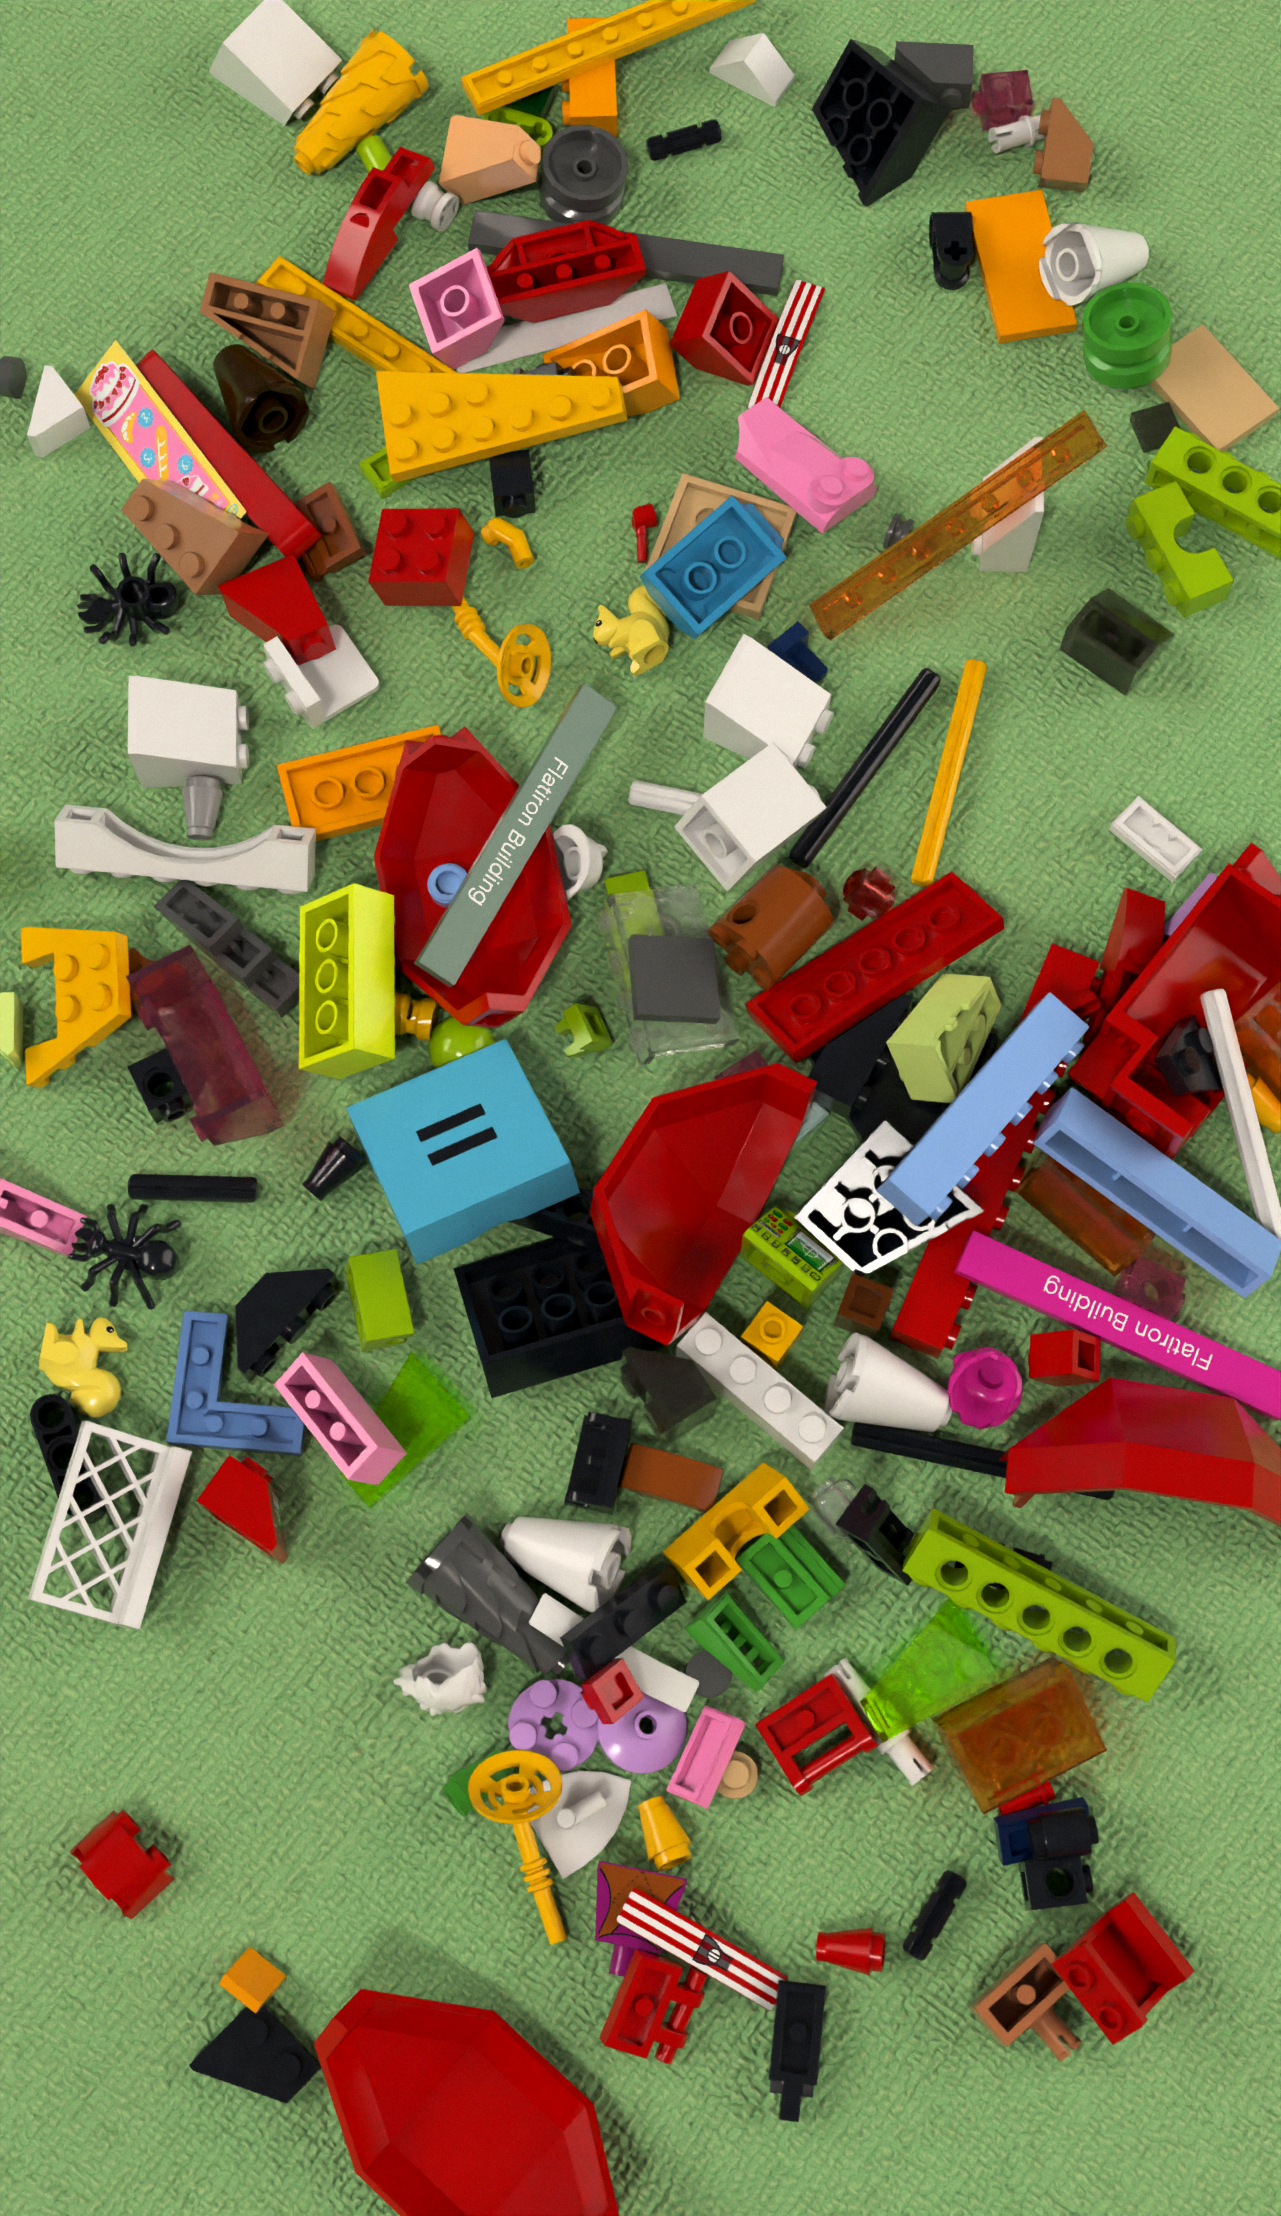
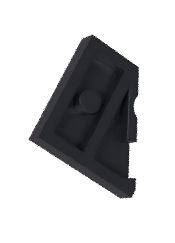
M1195 1015L1179 1020L1154 1059L1174 1096L1224 1091L1209 1032L1205 1028H1201Z

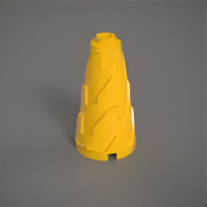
M373 29L364 37L358 50L341 70V77L320 102L321 107L297 136L296 144L293 148L296 153L293 161L305 174L310 176L314 172L320 175L324 170L332 169L357 144L366 137L372 136L386 122L389 124L414 100L420 99L429 88L427 78L422 69L416 76L411 73V66L416 61L401 45L384 32L379 30L376 34L375 29Z

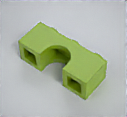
M1174 481L1134 498L1126 518V527L1130 536L1134 540L1138 539L1145 551V561L1150 571L1153 573L1157 572L1161 579L1168 603L1173 607L1176 606L1182 618L1226 600L1234 580L1215 547L1201 553H1189L1181 549L1175 542L1176 538L1188 534L1195 512L1177 481Z

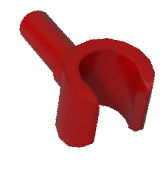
M652 504L638 506L632 513V526L637 538L638 563H647L646 529L657 527L656 515Z

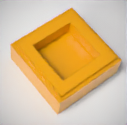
M249 1947L224 1974L219 1985L256 2014L281 1986L286 1975Z

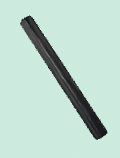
M928 668L921 670L825 802L827 808L806 828L790 850L789 858L792 862L802 868H807L939 687L941 678L937 673Z
M855 1422L853 1425L851 1444L854 1446L1006 1478L1007 1461L1000 1460L1006 1453L1005 1451L888 1426ZM1115 1490L1073 1493L1110 1500L1114 1496Z

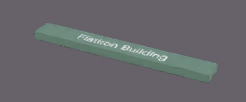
M583 683L578 686L414 963L448 987L454 986L618 708L587 684Z

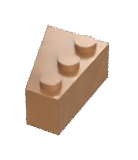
M210 272L200 312L310 388L315 389L335 311L319 300Z
M142 479L121 509L195 595H221L218 585L239 577L269 535V533L260 528H253L242 522L240 517L213 506L209 500L174 481Z

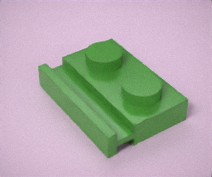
M794 1525L789 1527L777 1539L769 1534H764L736 1559L737 1564L795 1631L846 1586Z

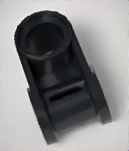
M931 212L929 244L930 249H932L934 279L944 289H960L968 281L969 263L973 257V223L971 212Z

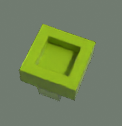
M575 1003L563 1011L565 1017L554 1026L556 1033L566 1036L571 1032L573 1034V1043L564 1049L567 1057L577 1058L591 1052H602L613 1045L599 1010L594 1006Z

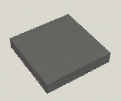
M637 934L630 936L628 939L633 1020L716 1024L720 1020L714 939Z

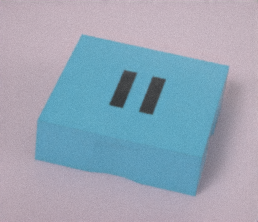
M503 1039L346 1107L362 1148L378 1182L382 1185L394 1217L417 1265L468 1243L497 1225L524 1218L580 1193L571 1162L507 1039Z

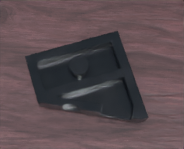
M266 2004L256 2014L246 2007L189 2065L195 2072L283 2103H289L322 2069L316 2058Z

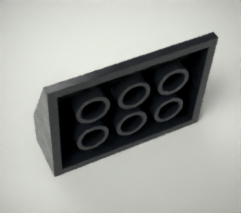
M555 1238L453 1268L491 1398L662 1348V1343L626 1326L602 1252Z

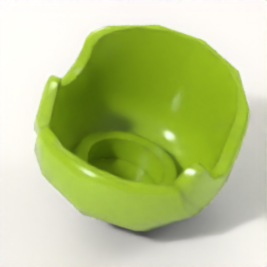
M450 1016L432 1029L427 1051L432 1065L435 1068H439L496 1043L489 1028L463 1026L453 1016Z

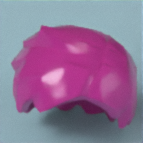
M981 1347L959 1353L953 1358L954 1367L948 1381V1395L952 1412L958 1414L960 1421L965 1425L984 1429L996 1427L1009 1419L1018 1408L1023 1396L1022 1377L1011 1357L997 1349Z

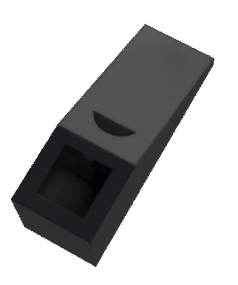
M906 994L901 995L824 1047L808 1076L817 1081L813 1102L846 1119H849L854 1108L863 1110L873 1091V1087L868 1085V1082L875 1071L882 1074L887 1067L892 1055L886 1042L910 1014L908 1009L912 997Z

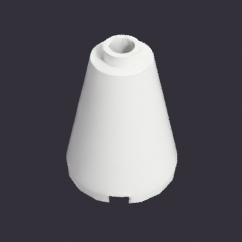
M1068 222L1053 227L1045 236L1042 245L1047 246L1045 257L1039 258V269L1042 283L1049 295L1055 300L1061 299L1066 303L1065 305L1074 306L1085 303L1096 293L1108 286L1119 284L1142 271L1148 262L1149 249L1144 237L1137 232Z
M855 1332L847 1339L837 1357V1360L842 1361L837 1375L831 1373L827 1384L823 1411L835 1420L927 1432L936 1431L939 1425L942 1427L947 1425L952 1414L947 1389L868 1336Z
M519 1516L513 1523L509 1522L504 1527L500 1538V1548L504 1549V1556L510 1563L589 1613H593L617 1595L626 1572L619 1569L621 1554L630 1556L631 1533L629 1528L618 1524Z

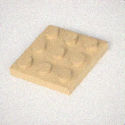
M682 473L646 570L732 495L739 503H752L784 539L782 544L783 553L797 518V512L789 505ZM778 566L728 611L759 620Z

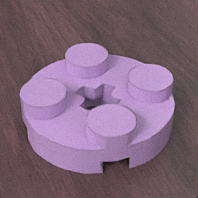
M553 1679L537 1681L531 1687L524 1690L515 1700L508 1719L509 1738L514 1749L533 1751L544 1755L558 1767L560 1773L570 1771L586 1762L598 1743L596 1730L598 1715L595 1710H590L580 1694L583 1689L572 1682ZM555 1713L563 1716L562 1724L567 1727V1732L564 1736L556 1734L553 1740L545 1737L547 1729L541 1723L545 1717L552 1719Z

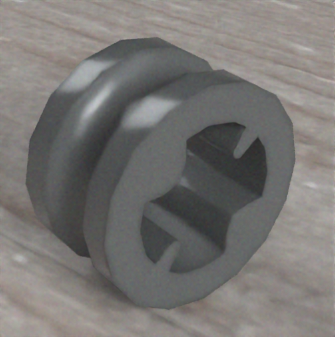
M895 513L887 530L883 548L888 550L890 547H894L897 549V554L902 555L911 537L915 520L903 521L901 520V515Z

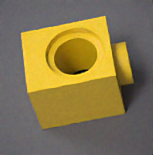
M766 1301L742 1334L740 1341L777 1371L801 1338L804 1326Z

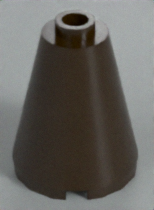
M229 345L216 355L213 361V370L234 434L243 447L255 453H269L276 450L274 445L284 439L287 443L294 440L305 427L309 416V406L306 404V397L302 390L243 345Z

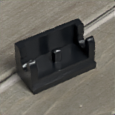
M588 1412V1416L584 1415L564 1504L613 1515L618 1486L631 1436L632 1420Z
M864 1484L835 1525L877 1569L908 1586L912 1579L907 1573L902 1571L905 1559L903 1550L909 1545L914 1533L890 1510V1505L886 1500L882 1501L872 1487Z

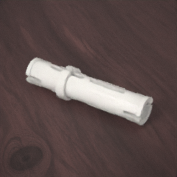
M847 1657L824 1674L825 1678L830 1674H835L860 1716L880 1744L877 1747L878 1751L882 1755L888 1754L911 1786H914L921 1778H924L935 1768L909 1738L908 1734L911 1731L906 1725L901 1727L852 1667Z

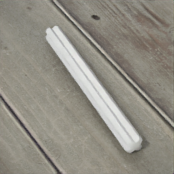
M1224 989L1210 990L1202 993L1200 1000L1213 1043V1051L1258 1224L1281 1240V1207L1226 991Z

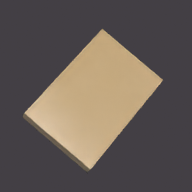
M1203 324L1172 344V353L1168 367L1160 377L1149 383L1194 434L1198 435L1203 442L1219 451H1226L1276 417L1280 409Z

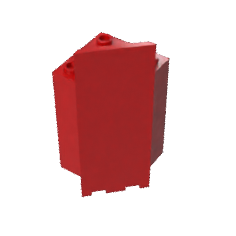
M1252 842L1233 865L1228 863L1106 1016L1099 1034L1068 1071L1069 1076L1077 1085L1083 1086L1094 1094L1090 1099L1093 1103L1171 1160L1175 1158L1189 1138L1194 1137L1225 1097L1224 1091L1174 1096L1154 1059L1179 1020L1195 1015L1201 1028L1203 1027L1208 1031L1200 996L1202 993L1210 990L1224 989L1245 1070L1281 1025V878L1262 849Z

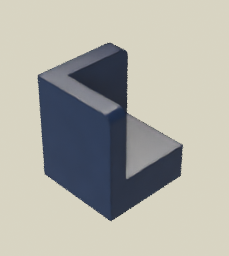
M798 621L770 643L767 649L807 678L818 683L827 675L828 668L807 647L809 632Z

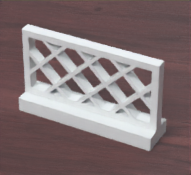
M82 1421L28 1600L109 1622L122 1628L140 1629L192 1451L176 1446L169 1447L89 1421ZM91 1434L106 1438L114 1453L113 1457L95 1467L86 1452ZM118 1442L131 1447L122 1451ZM138 1449L155 1453L150 1472L136 1479L125 1456ZM118 1461L129 1484L108 1495L97 1472ZM83 1462L87 1471L79 1475ZM90 1476L101 1500L80 1511L73 1497L74 1488L77 1483ZM147 1481L145 1491L143 1493L140 1485ZM133 1490L140 1504L139 1511L136 1517L123 1524L112 1500ZM105 1505L116 1528L95 1539L84 1516ZM68 1508H70L73 1515L65 1519ZM77 1521L88 1544L66 1555L59 1541L62 1528ZM134 1525L133 1531H132V1534H131V1537H130V1535L128 1534V1532H127L126 1529H128V1528H130V1527H132V1526ZM120 1534L127 1548L125 1558L110 1568L98 1545ZM92 1550L102 1573L81 1584L70 1561ZM56 1551L60 1560L52 1564ZM63 1566L74 1589L60 1597L43 1593L48 1574ZM121 1570L118 1581H116L113 1574ZM105 1578L114 1593L109 1611L94 1608L85 1592L86 1589ZM78 1594L82 1604L69 1601V1599Z

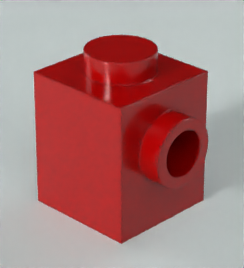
M1074 1329L1031 1334L1030 1352L1028 1355L1029 1379L1055 1387L1098 1383L1100 1381L1101 1338Z

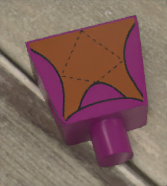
M599 1860L597 1868L595 1940L614 1944L609 1974L624 1977L635 1949L661 1954L663 1949L617 1922V1917L632 1889L637 1888L677 1911L687 1879Z

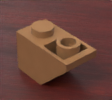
M1052 98L1049 110L1041 111L1038 134L1045 135L1043 150L1036 149L1032 174L1039 175L1038 187L1084 193L1088 185L1094 143L1060 98Z

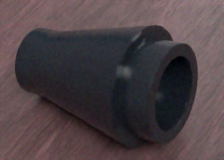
M339 1135L333 1143L328 1141L311 1173L302 1185L322 1201L330 1192L362 1170L359 1165L366 1158Z

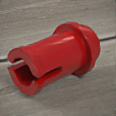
M1035 1772L1030 1773V1779L1000 1792L993 1793L1000 1813L1005 1815L1035 1808L1042 1804L1044 1806L1056 1799L1045 1772L1036 1775Z

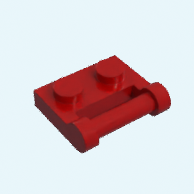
M830 1674L755 1724L785 1775L800 1796L811 1791L814 1782L863 1750L865 1753H869L879 1746L876 1737L860 1716L835 1674ZM844 1723L847 1724L853 1735L803 1768L798 1764L794 1756Z

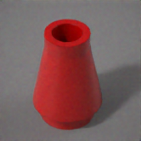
M874 1927L829 1933L818 1932L816 1961L828 1962L871 1976L872 1971L883 1972L886 1947L885 1933L874 1932Z

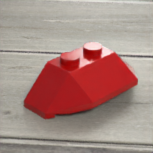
M585 220L512 238L496 256L492 264L486 267L502 314L531 323L610 305L646 274V267L637 235L629 232L623 233L613 227L592 220Z

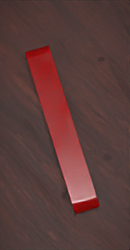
M151 349L136 364V367L243 505L250 519L261 530L269 533L268 539L285 557L294 554L296 560H298L323 535L170 366Z

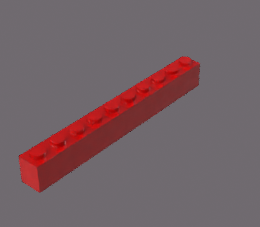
M1052 943L1019 1024L1049 992L1062 1003L1086 990H1091L1097 994L1102 979L1095 977L1100 962ZM1062 1060L1054 1069L1059 1075L1058 1077L1061 1078L1068 1065ZM1048 1088L1042 1095L1035 1091L1027 1100L1033 1107L1016 1126L1009 1122L1001 1131L1006 1139L989 1158L982 1153L974 1164L979 1168V1171L964 1189L984 1209V1212L961 1222L943 1234L929 1240L889 1339L936 1359L939 1358L943 1348L953 1349L962 1327L954 1323L959 1308L969 1309L978 1287L970 1283V1280L955 1274L954 1270L968 1236L973 1230L989 1237L992 1229L1000 1232L1010 1208L1002 1204L1007 1190L1015 1193L1025 1171V1168L1018 1166L1023 1151L1032 1154L1035 1147L1033 1141L1039 1130L1033 1126L1038 1114L1046 1115L1047 1110L1050 1109L1056 1091Z

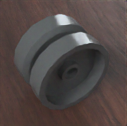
M572 125L558 131L546 143L541 161L539 197L540 204L549 218L556 222L570 224L592 220L608 225L619 214L624 199L625 182L628 173L627 154L619 140L606 130L595 126Z

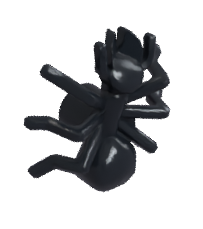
M119 553L118 558L124 579L119 583L117 590L112 587L105 575L95 564L90 566V571L114 600L107 601L102 597L100 598L97 594L80 595V599L86 602L78 604V609L88 610L79 612V618L87 624H97L84 627L85 633L102 631L104 625L111 621L114 614L116 619L111 632L106 631L98 639L100 644L104 645L108 640L114 642L119 638L125 616L129 620L131 631L129 645L131 647L136 646L140 640L137 621L142 620L156 634L163 633L168 635L170 633L169 627L160 622L156 623L152 619H167L175 614L179 606V596L174 585L167 581L155 582V571L161 559L160 554H153L147 568V580L145 581L140 577L131 576L126 554Z
M108 1204L106 1207L108 1212L107 1219L114 1238L107 1240L97 1221L82 1217L80 1222L92 1226L94 1231L88 1228H80L75 1232L76 1237L83 1239L85 1242L72 1243L71 1245L76 1251L86 1254L71 1253L68 1255V1258L80 1262H86L92 1257L96 1258L101 1254L107 1255L108 1258L89 1269L87 1279L81 1285V1289L84 1292L88 1291L94 1285L97 1274L118 1261L109 1281L111 1292L109 1305L116 1307L118 1304L119 1281L125 1270L133 1278L147 1308L150 1310L154 1309L155 1303L142 1278L147 1276L155 1280L172 1278L179 1269L180 1261L175 1250L165 1241L149 1240L158 1233H169L181 1226L180 1221L174 1220L165 1225L154 1224L142 1236H135L138 1221L145 1216L148 1210L146 1204H141L138 1211L131 1214L127 1236L123 1240L116 1219L115 1205Z

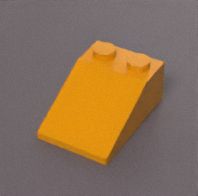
M646 309L543 354L544 363L557 362L562 368L571 366L577 376L618 377L622 386L627 417L646 414L680 400L672 349L669 345V331Z

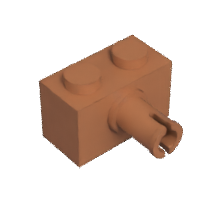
M1037 1943L968 2008L999 2045L1008 2047L1026 2029L1032 2028L1053 2052L1056 2059L1061 2062L1071 2053L1061 2043L1058 2036L1070 2050H1076L1082 2043V2040L1072 2032L1053 2009L1055 2002L1070 1988L1051 1965L1058 1957L1046 1943Z

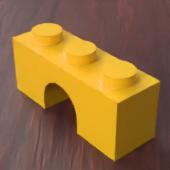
M762 1462L669 1545L663 1553L686 1583L709 1600L742 1571L735 1561V1557L746 1542L761 1534H769L777 1539L810 1508L784 1475Z

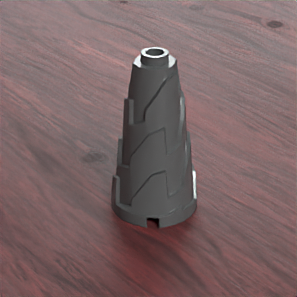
M466 1513L405 1583L415 1592L417 1591L421 1595L427 1596L447 1613L473 1627L487 1639L505 1647L537 1673L541 1670L544 1674H547L552 1670L558 1675L570 1662L564 1647L529 1624V1620L540 1601L531 1587L518 1575L503 1553L479 1529L480 1527L476 1524L477 1521Z

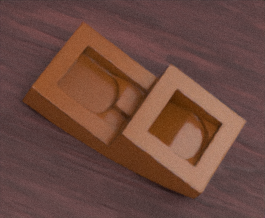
M633 1443L630 1444L618 1487L658 1501L667 1500L706 1513L715 1504L724 1469L677 1454Z

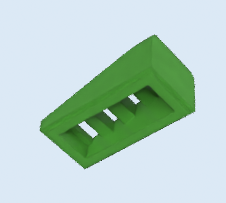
M726 1592L705 1604L684 1628L697 1643L755 1692L761 1690L785 1662ZM728 1632L734 1636L731 1640L726 1635ZM742 1645L748 1648L744 1655L739 1650ZM756 1657H759L763 1662L755 1669L751 1663Z

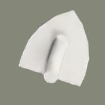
M577 1771L561 1774L562 1793L560 1799L548 1813L531 1821V1825L563 1879L585 1866L601 1853L616 1833L627 1808L631 1780L606 1772ZM548 1780L543 1781L544 1792L551 1790ZM534 1787L530 1788V1794L537 1793ZM534 1806L528 1810V1813L536 1810L539 1806Z

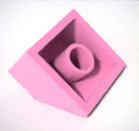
M478 248L409 284L431 352L434 356L454 370L488 351L505 319L481 251Z

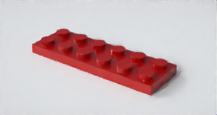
M950 872L776 983L770 990H765L745 1003L747 1013L796 1064L1005 929L1003 917L957 875Z

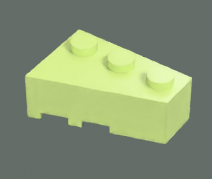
M943 973L886 1042L899 1070L900 1079L904 1082L911 1099L952 1103L968 1084L1001 1008V1003L990 977Z

